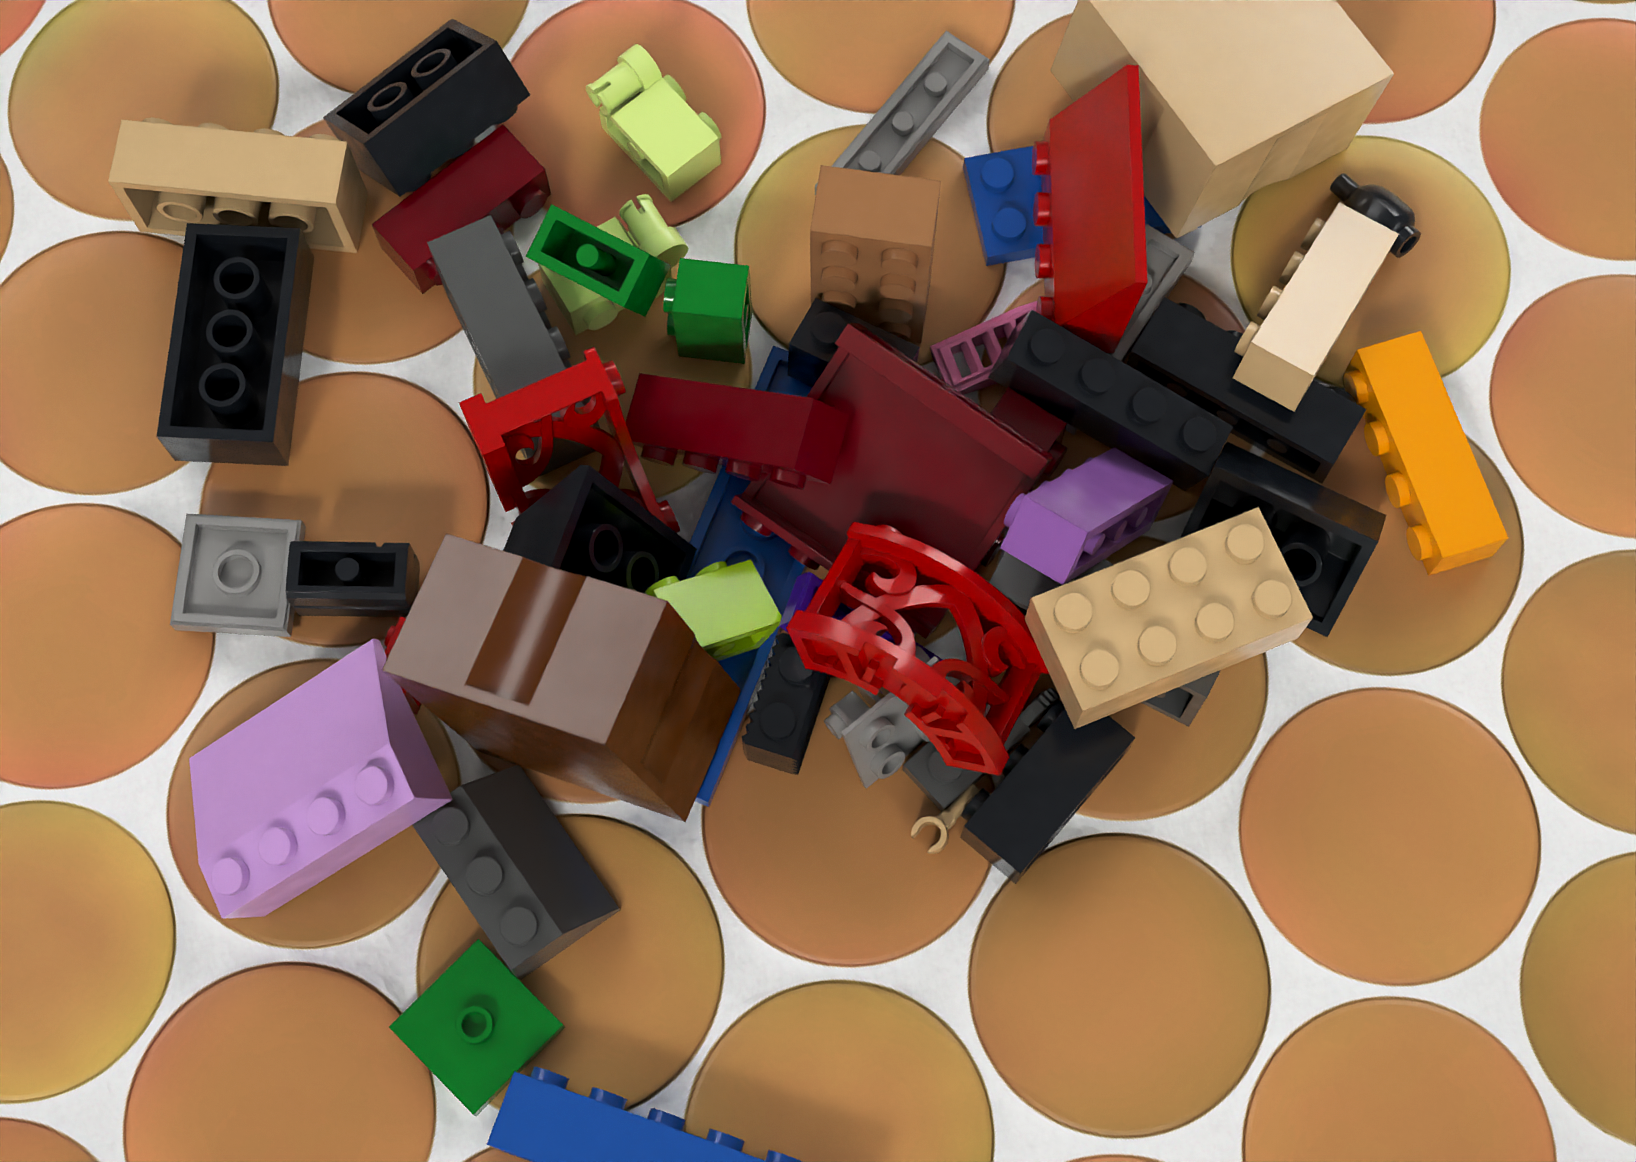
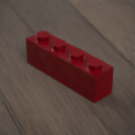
M639 373L626 418V425L633 444L643 448L640 457L645 460L673 467L676 458L683 459L682 465L710 474H716L718 465L726 466L725 473L756 482H759L761 473L770 474L769 480L774 483L804 490L806 480L831 484L850 415L809 397Z

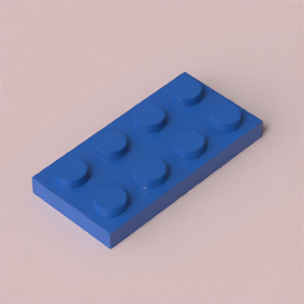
M1033 146L964 158L963 171L986 266L1034 258L1037 244H1043V227L1034 226L1033 221L1036 192H1042L1041 175H1033L1032 173ZM1144 196L1145 226L1149 225L1163 234L1172 233Z

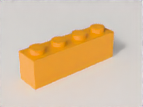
M1422 331L1357 349L1343 376L1344 388L1355 399L1356 404L1366 409L1363 415L1366 422L1364 426L1365 440L1372 455L1375 457L1380 456L1387 474L1385 477L1386 492L1392 505L1395 508H1401L1407 522L1406 538L1413 557L1417 561L1422 560L1427 574L1430 576L1493 556L1507 541L1508 535Z

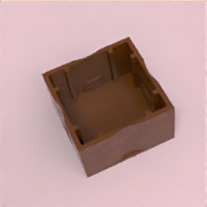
M445 534L382 669L385 674L479 752L686 822L741 692V689L718 661L700 646L695 633L667 600L588 576L559 570L519 555L450 534Z

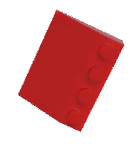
M1139 65L1124 66L1052 117L1048 122L1043 140L1034 142L1032 152L1033 175H1041L1042 192H1036L1033 207L1034 226L1043 227V244H1037L1035 252L1036 278H1044L1045 296L1038 297L1036 312L1106 353L1115 352L1148 283Z

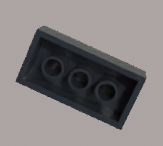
M187 223L156 436L175 461L289 465L314 256L300 228Z

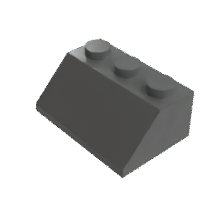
M519 765L459 786L450 792L453 800L412 824L508 968L519 980L525 978L620 911L615 901Z

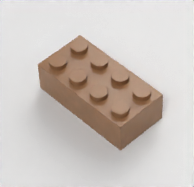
M821 165L810 227L811 305L815 298L904 340L922 343L931 282L941 181Z

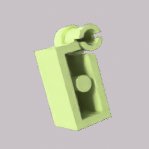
M634 44L618 56V64L592 84H588L586 92L596 107L600 106L601 103L603 105L600 107L599 115L601 126L667 199L672 202L721 164L719 140L722 136L717 125L706 113L700 112L697 115L686 103V96L679 84L670 75L662 77L657 64L642 46Z
M648 194L636 196L641 206L639 209L636 208L632 200H629L622 206L619 215L627 223L628 232L616 217L597 226V228L668 263L671 267L678 264L680 258H684L688 252V246L677 229L667 226ZM538 263L543 284L575 335L587 329L598 330L605 327L616 318L619 311L625 309ZM669 269L655 298L664 292L667 278H672L671 269Z

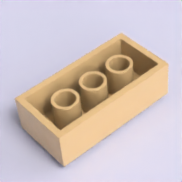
M145 118L142 122L121 120L108 179L111 187L140 232L185 236L187 223L300 228L311 249L351 253L358 252L368 197L367 189L348 143L326 134H314L310 138L285 136L281 132L266 128L257 129L254 132L233 131L214 123H203L198 127L173 125L171 122L160 118Z
M1259 507L1034 596L1030 599L1025 621L1073 727L1076 729L1298 639L1313 616Z

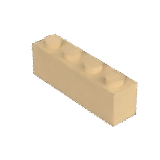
M1340 202L1327 222L1317 217L1301 244V248L1308 251L1307 254L1303 255L1295 251L1279 279V282L1286 285L1285 289L1282 290L1276 286L1272 287L1257 314L1264 322L1260 326L1251 321L1239 340L1234 352L1243 356V359L1233 379L1295 412L1374 280L1399 234Z

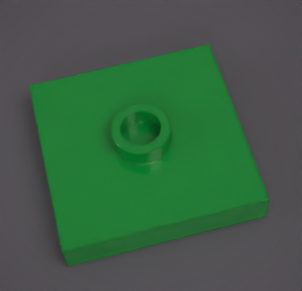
M477 939L389 1028L474 1116H477L510 1083L514 1071L520 1073L565 1026Z

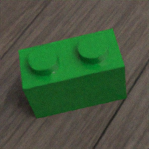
M552 204L525 256L646 317L671 267L668 263Z
M680 258L677 279L667 278L663 302V310L665 313H668L667 335L676 337L678 356L745 364L752 319L749 266Z

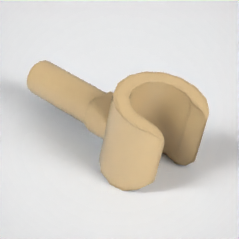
M972 784L937 817L926 816L920 818L912 827L911 837L914 839L925 826L935 825L940 828L941 837L938 843L933 845L927 853L935 854L942 851L948 844V830L957 822L956 820L960 817L965 807L980 790Z

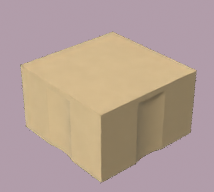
M1078 0L1050 69L1075 102L1124 66L1139 65L1144 196L1176 238L1234 209L1260 188L1272 183L1288 180L1347 149L1394 75V72L1336 0Z

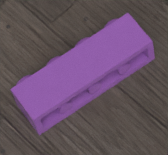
M1114 447L1095 458L1089 457L1082 465L1073 470L1068 468L1060 477L1050 482L1044 481L1037 489L1028 494L1021 493L1013 501L1006 513L1004 525L1009 530L1000 548L1061 585H1064L1149 531L1170 490L1173 480Z

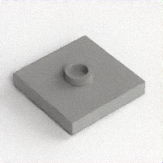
M186 513L170 625L179 631L291 637L295 609L286 599L285 591L289 545L291 541H304L306 526L303 521Z

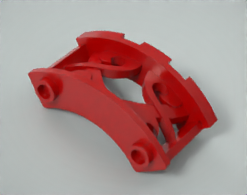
M594 346L583 351L585 361L486 403L482 393L459 402L505 512L516 508L520 515L551 490L543 488L524 492L522 487L533 482L545 470L552 455L553 437L584 444L602 454L599 473L617 487L620 484L624 465L635 491L629 489L621 490L676 533L680 531L677 519L668 501L657 502L635 450L618 396L626 393L621 376L612 360L605 363L601 362ZM591 397L589 403L585 406L575 407L576 403ZM560 411L561 417H553L552 414ZM603 414L611 434L593 425ZM531 437H538V446L535 454L525 460L517 459L516 454L519 450L523 448L534 450V443Z
M852 522L846 532L848 536L847 542L805 611L796 610L786 627L805 668L841 678L874 695L878 694L881 687L885 688L909 705L904 715L933 743L946 766L1000 776L1009 759L1004 744L1040 674H1049L1026 624L1025 615L996 587L945 553L918 540L902 535L900 531L889 525L880 524L872 526ZM861 568L866 572H871L864 581L865 587L871 595L852 586ZM877 574L890 577L892 579H884L878 576ZM841 603L854 609L841 620L832 618ZM927 607L950 609L963 639L967 662L960 659H944L930 667L915 657L916 643L914 634L906 620L898 612ZM888 631L894 639L895 644L879 636H882L885 632ZM1006 670L999 685L990 678L997 677ZM946 677H953L960 680V682L954 686Z

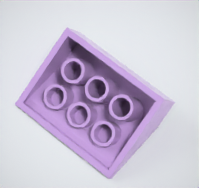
M371 639L189 758L198 863L222 919L265 917L453 800L401 686L382 671L387 656L379 640Z

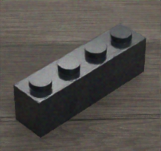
M1164 297L1131 349L1127 365L1233 426L1230 433L1322 484L1366 409L1356 404L1355 399L1345 390L1335 386L1326 387L1315 380L1311 383L1295 412L1233 379L1243 359V356L1234 352L1243 334L1234 330L1225 331L1207 321L1203 313L1194 306L1187 303H1175Z
M1031 310L1013 329L988 376L995 382L1006 388H1011L1047 412L1111 449L1115 447L1173 480V485L1184 491L1209 476L1233 426L1034 310Z

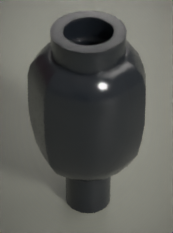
M1346 173L1341 174L1333 181L1330 190L1344 202L1345 206L1399 234L1389 251L1394 256L1400 258L1416 245L1421 232L1414 227L1415 214L1398 196L1382 186L1371 184L1359 186Z

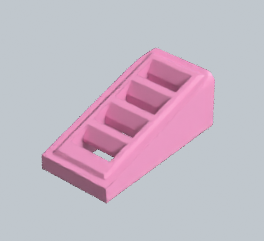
M1037 301L1012 309L930 346V352L941 380L963 395L997 384L988 376L1002 351L998 339L1006 337L1008 340L1013 329L1031 310L1036 311ZM984 344L992 365L985 368L975 348ZM963 352L971 374L963 378L953 354Z

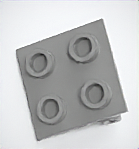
M916 646L915 657L930 667L939 662L936 656L930 660L921 647ZM857 686L859 692L871 708L852 690L829 708L831 715L824 720V723L837 739L844 738L862 785L867 789L879 778L884 779L894 774L901 767L908 754L924 741L929 742L930 740L904 715L909 705L896 695L881 687L880 691L885 695L881 699L878 695H874Z

